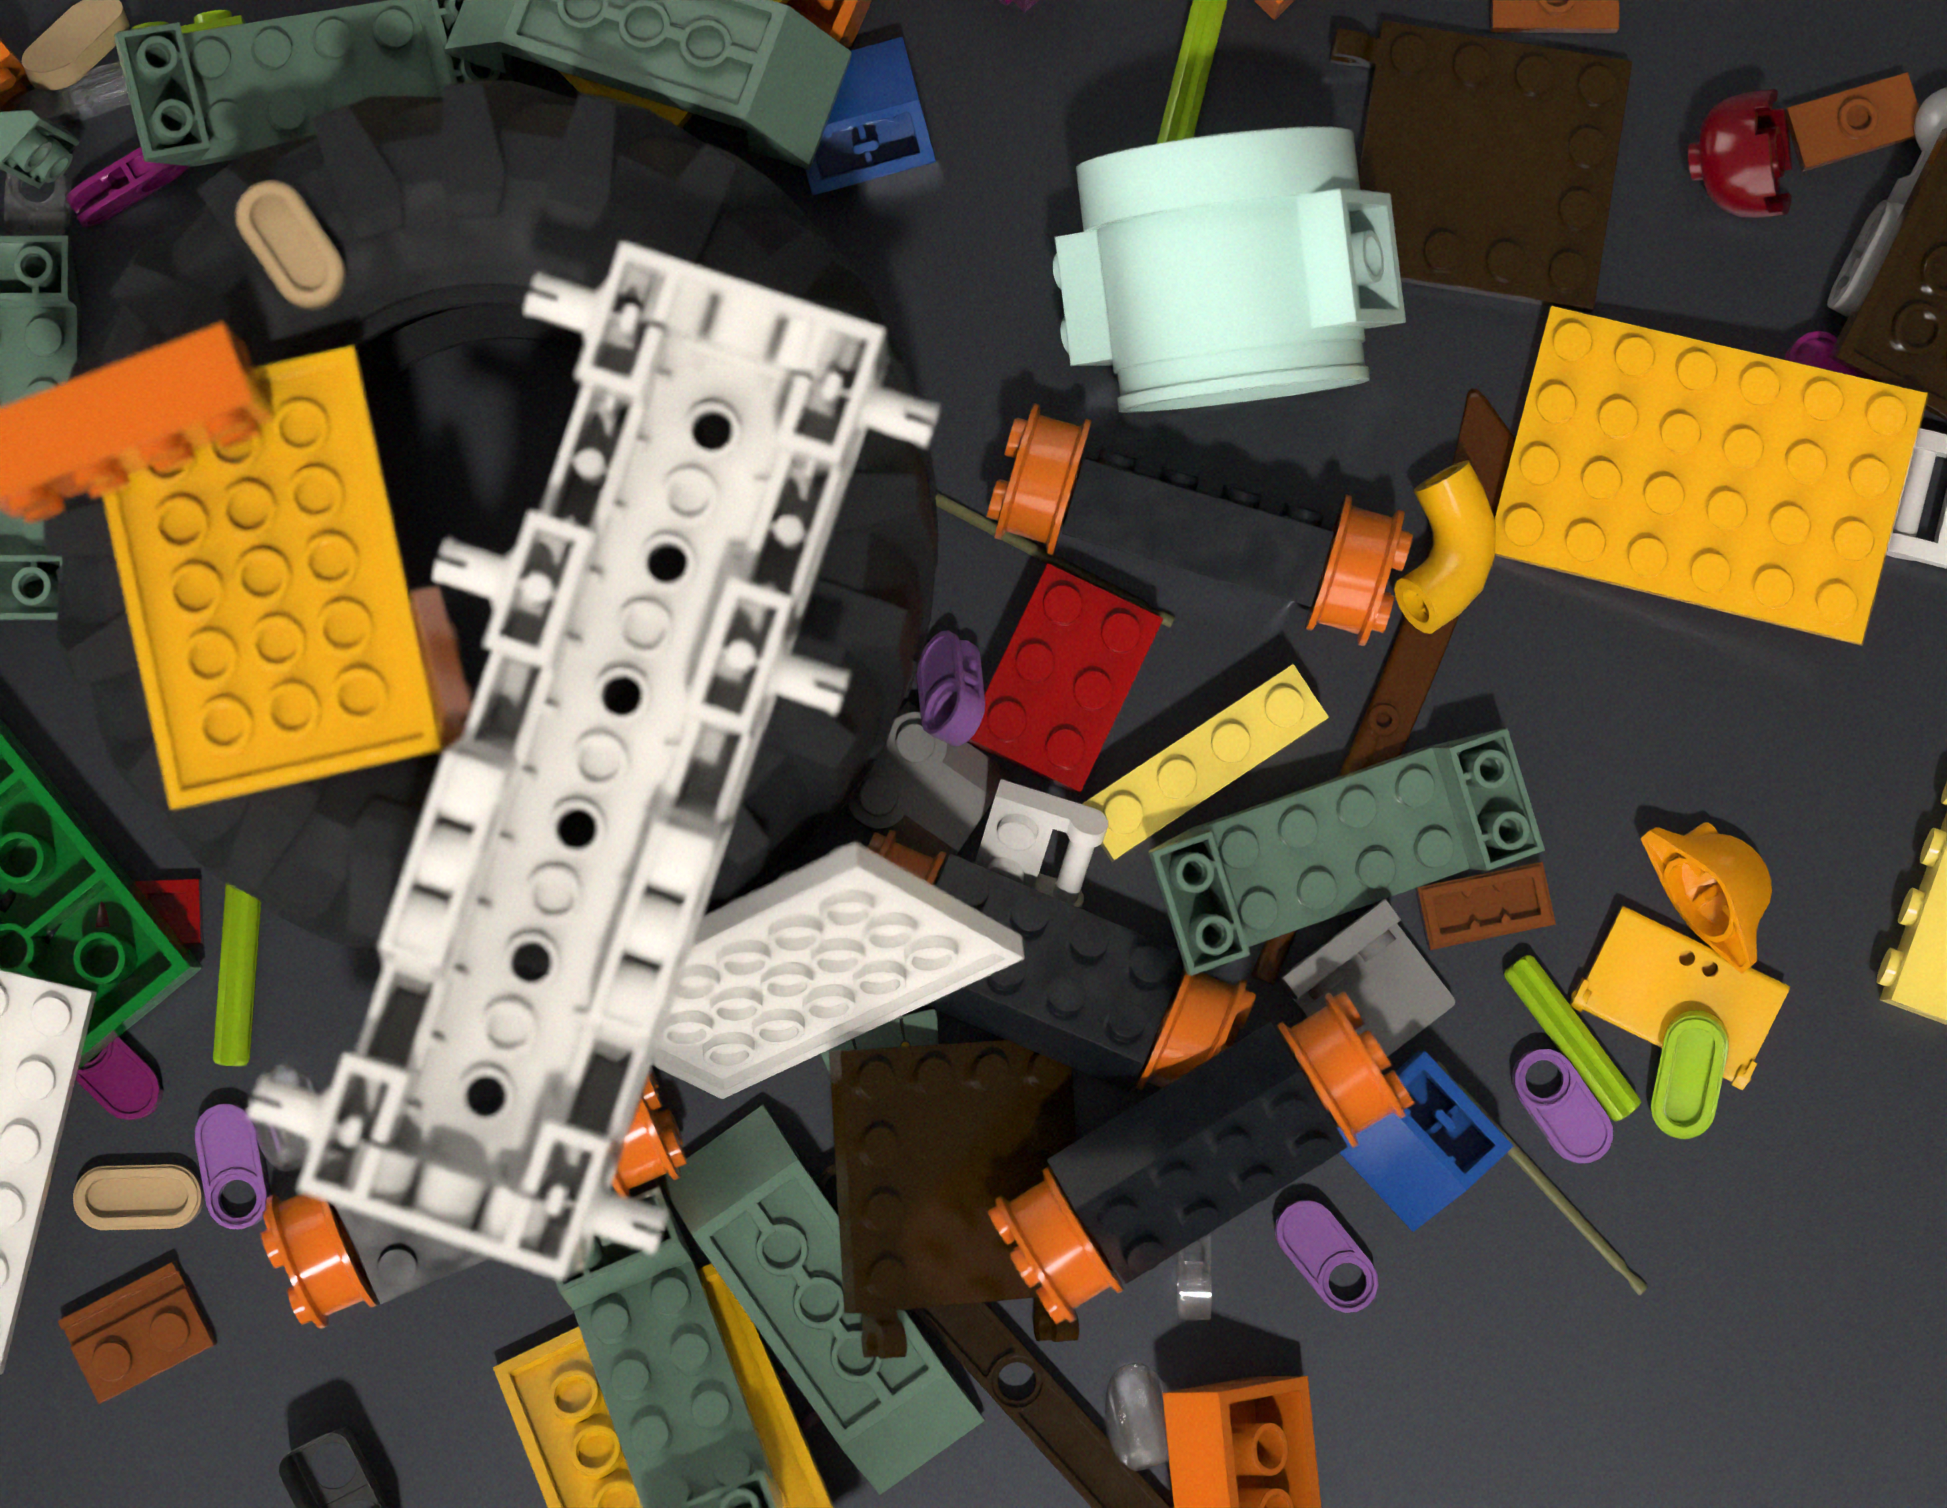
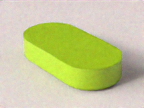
M1700 1010L1684 1012L1672 1020L1665 1033L1652 1096L1651 1112L1656 1125L1664 1133L1674 1138L1690 1139L1701 1135L1710 1127L1715 1117L1728 1055L1729 1036L1724 1024L1716 1016Z

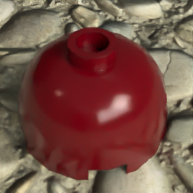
M1777 89L1746 92L1726 98L1712 107L1703 120L1700 142L1689 143L1688 164L1691 178L1693 181H1704L1708 196L1722 211L1738 217L1753 218L1780 216L1789 213L1792 196L1790 193L1779 194V178L1784 177L1785 170H1792V158L1784 108L1772 109L1773 102L1777 101Z

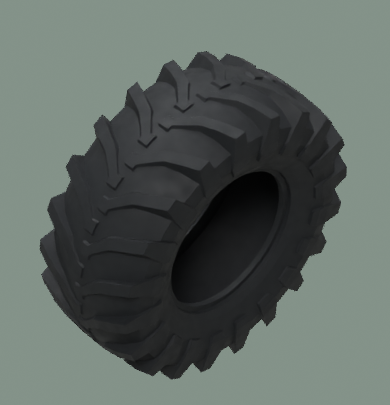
M510 80L444 85V97L370 96L312 118L316 134L244 153L197 190L206 203L205 206L141 246L109 293L123 306L119 307L114 318L72 365L67 381H72L220 323H224L244 342L253 368L353 346L357 351L366 397L408 366L433 354L460 345L487 340L521 339L544 341L568 346L584 352L586 347V340L583 339L584 332L534 315L529 316L525 314V305L529 293L552 301H558L535 293V288L531 285L537 272L541 271L546 273L547 276L597 292L600 286L604 287L606 279L609 278L620 244L624 242L885 329L887 355L891 359L881 387L918 399L902 367L904 363L903 356L874 298L859 275L792 200L767 176L732 153L703 143L672 122L644 107L608 97L581 93L576 100ZM263 182H279L292 188L303 200L341 257L346 271L345 285L338 298L328 306L319 309H304L292 304L278 289L242 235L237 223V208L243 195L253 186ZM710 413L697 420L693 427L692 436L695 444L701 449L717 451L729 443L733 427L726 417L721 414ZM907 417V418H906V419H909V420H912V421H915V422H918V423H921V424L926 425L925 422H922V421H919V420H916V419H913V418H910V417ZM870 427L866 430L791 654L842 671H850L845 691L821 683L815 685L818 688L841 695L840 707L837 714L834 715L819 707L777 694L702 917L726 906L732 899L753 893L802 855L831 815L837 816L871 771L886 746L902 700L909 696L931 620L935 566L938 565L939 551L936 508L937 486L929 442L925 448L919 446L918 443ZM89 491L63 500L66 509L55 516L43 520L44 543L47 556H62V566L57 570V640L72 679L79 688L87 685L90 687L93 698L89 705L97 721L113 766L138 797L154 803L163 812V824L175 835L197 862L218 879L267 904L269 912L318 937L340 946L381 956L379 944L444 754L437 755L436 752L182 809H170L103 497L91 498ZM636 680L633 681L620 694L606 702L604 705L609 713L615 716H628L634 713L640 707L643 698L640 684ZM582 809L569 811L559 822V838L566 847L573 850L588 847L597 835V822L594 816ZM538 942L523 944L517 949L513 957L514 972H540L551 970L552 957L549 950Z

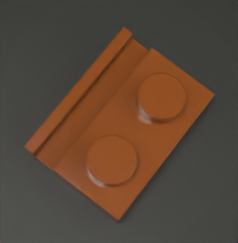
M439 586L412 591L411 598L413 604H410L423 667L437 716V732L443 750L436 751V754L440 755L445 754L446 749L464 735L475 699L470 684L464 681L460 667V648L456 629L452 621L448 622Z
M177 1261L171 1262L57 1321L71 1344L70 1348L98 1404L218 1344L190 1287H187L179 1271L180 1267Z

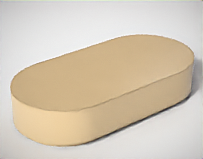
M82 0L69 8L22 55V65L31 85L42 90H59L73 85L87 74L116 46L115 33L129 30L130 24L121 1Z
M263 182L250 188L238 204V227L278 289L292 304L304 309H319L334 302L341 294L345 285V266L303 200L292 188L279 182Z
M180 1164L107 1165L96 1167L81 1176L73 1193V1204L78 1217L86 1225L98 1230L172 1229L190 1223L199 1215L205 1199L203 1184L198 1175L190 1168Z

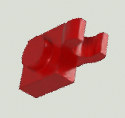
M202 880L135 881V885L166 920L182 943L185 945L204 944ZM101 901L98 907L96 927H110L106 906L103 901Z

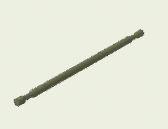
M937 493V507L995 536L997 523ZM1006 532L1001 539L1046 564L1049 563L1164 618L1161 624L1169 628L1175 619V616L1149 606L1146 601L1056 554H1047L1045 548L1022 536Z
M1437 1061L1436 1063L1453 1080V1078L1449 1075L1448 1070L1442 1065L1440 1061ZM1456 1083L1513 1144L1514 1147L1507 1154L1607 1262L1629 1281L1632 1289L1638 1295H1641L1648 1288L1642 1279L1635 1276L1628 1269L1625 1261L1467 1090L1462 1085Z

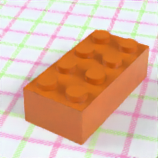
M220 323L1 407L0 511L13 518L24 516L26 523L41 521L64 511L66 508L63 500L89 491L91 498L103 497L129 486L131 483L128 475L154 466L156 473L168 472L194 461L196 458L193 450L219 441L221 448H229L259 436L258 425L273 420L244 342L224 323Z
M1308 1376L1247 1377L1162 1393L1174 1508H1322Z

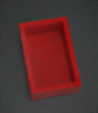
M1047 563L984 694L985 712L982 722L976 733L967 742L1079 796L1164 618Z

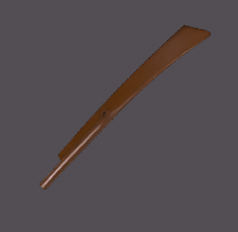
M1471 388L1467 393L1452 465L1462 461H1470L1485 489L1495 519L1516 438L1488 399L1478 389ZM1433 535L1425 560L1428 558L1433 546ZM1459 616L1432 634L1423 633L1404 617L1382 675L1338 777L1402 754ZM1298 930L1265 941L1251 976L1274 985Z

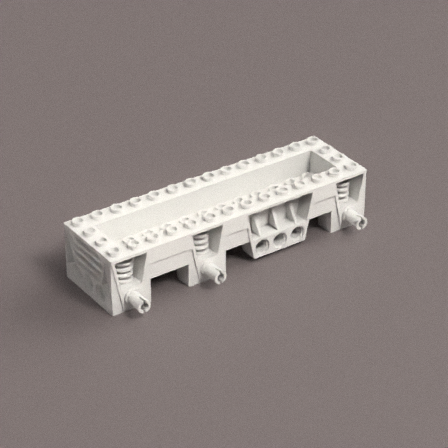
M624 242L620 244L609 278L606 279L604 287L600 286L597 292L547 276L546 273L538 271L531 285L535 288V293L558 301H552L529 293L525 305L526 315H534L584 332L583 339L586 340V347L576 373L582 390L540 513L529 510L518 546L514 547L513 553H508L506 558L456 542L455 539L448 537L441 548L440 554L444 555V558L467 565V568L462 569L437 560L433 581L445 582L492 598L494 616L484 642V646L492 653L464 735L445 751L379 944L384 969L355 1053H344L334 1084L329 1091L326 1090L323 1096L263 1075L255 1094L281 1102L283 1106L279 1107L261 1100H252L249 1110V1119L260 1120L308 1136L307 1143L310 1145L308 1150L309 1157L297 1190L561 1279H565L579 1269L583 1270L595 1233L647 1250V1253L653 1255L657 1249L661 1235L638 1228L634 1225V1222L662 1230L664 1229L669 1211L665 1209L660 1210L609 1193L777 694L819 707L834 715L837 714L840 707L841 695L818 688L815 685L821 683L845 691L850 671H842L791 654L866 430L870 427L918 443L919 446L926 448L932 434V427L906 418L910 417L935 425L940 409V404H931L881 387L891 359L887 355L885 329ZM710 413L721 414L726 417L733 427L731 440L724 448L717 451L701 449L695 444L692 436L693 427L697 420ZM664 545L679 547L685 552L688 559L687 570L683 577L669 584L657 582L650 576L648 570V560L652 552ZM630 677L636 680L642 688L643 698L641 705L631 715L615 716L605 708L603 693L607 684L615 678ZM575 809L590 812L597 822L596 838L588 847L580 850L566 847L558 834V825L561 818L569 811ZM529 942L541 943L549 950L552 957V967L545 979L537 983H526L521 980L513 968V957L517 949ZM485 1075L493 1076L500 1080L505 1087L507 1095L503 1109L491 1117L480 1116L475 1113L469 1106L467 1099L468 1089L472 1082L478 1077Z

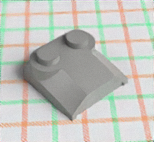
M907 701L895 718L885 748L871 771L841 811L873 833L876 832L887 836L890 829L896 831L897 843L932 858H935L940 851L947 853L938 876L940 878L950 853L957 855L993 803L1000 779L1009 781L1013 774L968 742L961 746L953 747L925 732L921 723L920 709Z

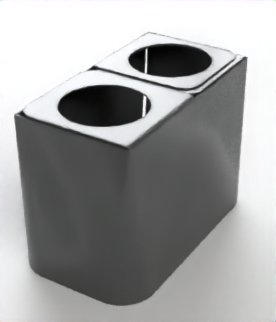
M350 1425L326 1433L290 1451L283 1456L279 1463V1477L295 1508H318L317 1504L326 1506L325 1508H346L349 1504L360 1500L372 1502L379 1508H391ZM329 1443H338L346 1446L353 1453L356 1461V1471L351 1481L345 1486L336 1489L320 1485L311 1472V1460L314 1453L321 1446Z

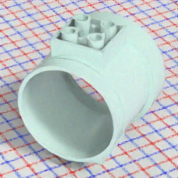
M1305 127L1207 136L1120 151L1090 159L1076 166L1084 232L1055 237L1057 253L1053 259V274L1056 284L1062 291L1065 315L1061 322V339L1065 350L1069 353L1071 366H1113L1114 373L1118 376L1120 397L1117 398L1119 412H1154L1234 404L1307 394L1364 383L1370 380L1369 367L1365 366L1362 343L1365 342L1364 329L1406 323L1390 193L1360 191L1352 130L1335 127Z

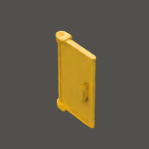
M1622 905L1587 977L1581 978L1576 990L1572 993L1570 1006L1579 1012L1584 1010L1660 1048L1663 1047L1665 1033L1669 1024L1678 1015L1693 1010L1708 1012L1716 1016L1724 1024L1729 1036V1049L1723 1078L1731 1081L1730 1085L1743 1090L1751 1080V1076L1757 1066L1755 1058L1790 990V986L1751 967L1741 974L1712 948Z

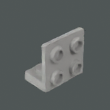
M1385 899L1377 902L1281 975L1278 980L1307 1018L1326 1007L1325 995L1331 993L1335 997L1345 991L1365 1025L1355 1030L1356 1034L1360 1035L1366 1030L1371 1031L1386 1057H1388L1455 1005V999L1397 924L1401 919Z

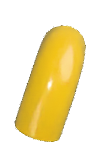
M1469 460L1459 462L1436 473L1413 490L1429 519L1433 531V546L1428 558L1419 567L1396 581L1394 591L1402 613L1415 628L1423 633L1432 634L1459 616L1483 591L1495 560L1496 522L1485 489Z

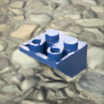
M903 37L851 51V61L810 170L805 169L812 196L936 162Z
M1421 1050L1414 1053L1395 1071L1414 1102L1413 1105L1404 1110L1405 1117L1400 1119L1394 1113H1391L1357 1134L1359 1145L1355 1148L1351 1146L1339 1125L1336 1126L1348 1146L1339 1154L1412 1232L1467 1191L1514 1147L1426 1051Z

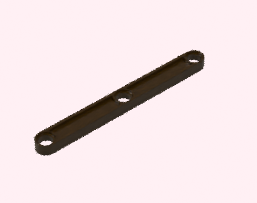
M836 1163L827 1167L817 1180V1185L826 1198V1185L830 1177L836 1174ZM832 1205L838 1214V1208ZM986 1302L912 1309L1091 1508H1171ZM1019 1362L1026 1364L1035 1374V1387L1025 1398H1008L998 1386L999 1373L1010 1363Z

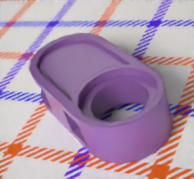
M941 631L925 646L917 668L921 723L925 732L954 747L961 746L969 741L976 733L983 719L985 695L981 658L976 645L967 640H959V637L950 631Z
M1534 1049L1523 1054L1515 1063L1511 1073L1512 1087L1517 1098L1553 1149L1562 1158L1574 1163H1591L1602 1158L1611 1146L1613 1126L1608 1115L1571 1062L1561 1053L1551 1049ZM1540 1060L1552 1062L1561 1074L1559 1089L1547 1098L1534 1096L1526 1085L1525 1076L1528 1068Z
M219 1104L211 1107L200 1116L195 1127V1144L206 1206L210 1216L219 1225L228 1229H244L257 1224L263 1219V1211L266 1210V1198L271 1196L260 1128L257 1120L249 1119V1110L238 1104ZM234 1180H242L249 1183L254 1188L256 1194L254 1209L244 1217L230 1215L223 1208L221 1202V1194L224 1187Z
M1308 1199L1295 1200L1281 1210L1274 1225L1275 1238L1282 1251L1319 1297L1334 1310L1344 1313L1358 1312L1367 1307L1376 1296L1379 1286L1378 1274L1371 1261L1333 1214L1322 1204ZM1342 1263L1357 1265L1365 1275L1363 1291L1352 1300L1337 1298L1329 1288L1331 1272Z

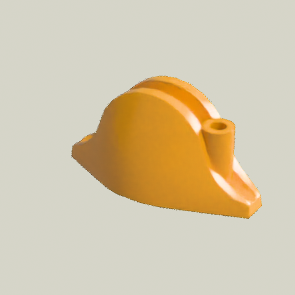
M1709 822L1700 824L1684 836L1660 827L1649 830L1640 839L1674 908L1696 935L1741 974L1757 962L1758 924L1770 903L1772 895L1771 877L1763 859L1743 840L1731 835L1719 834L1716 828Z

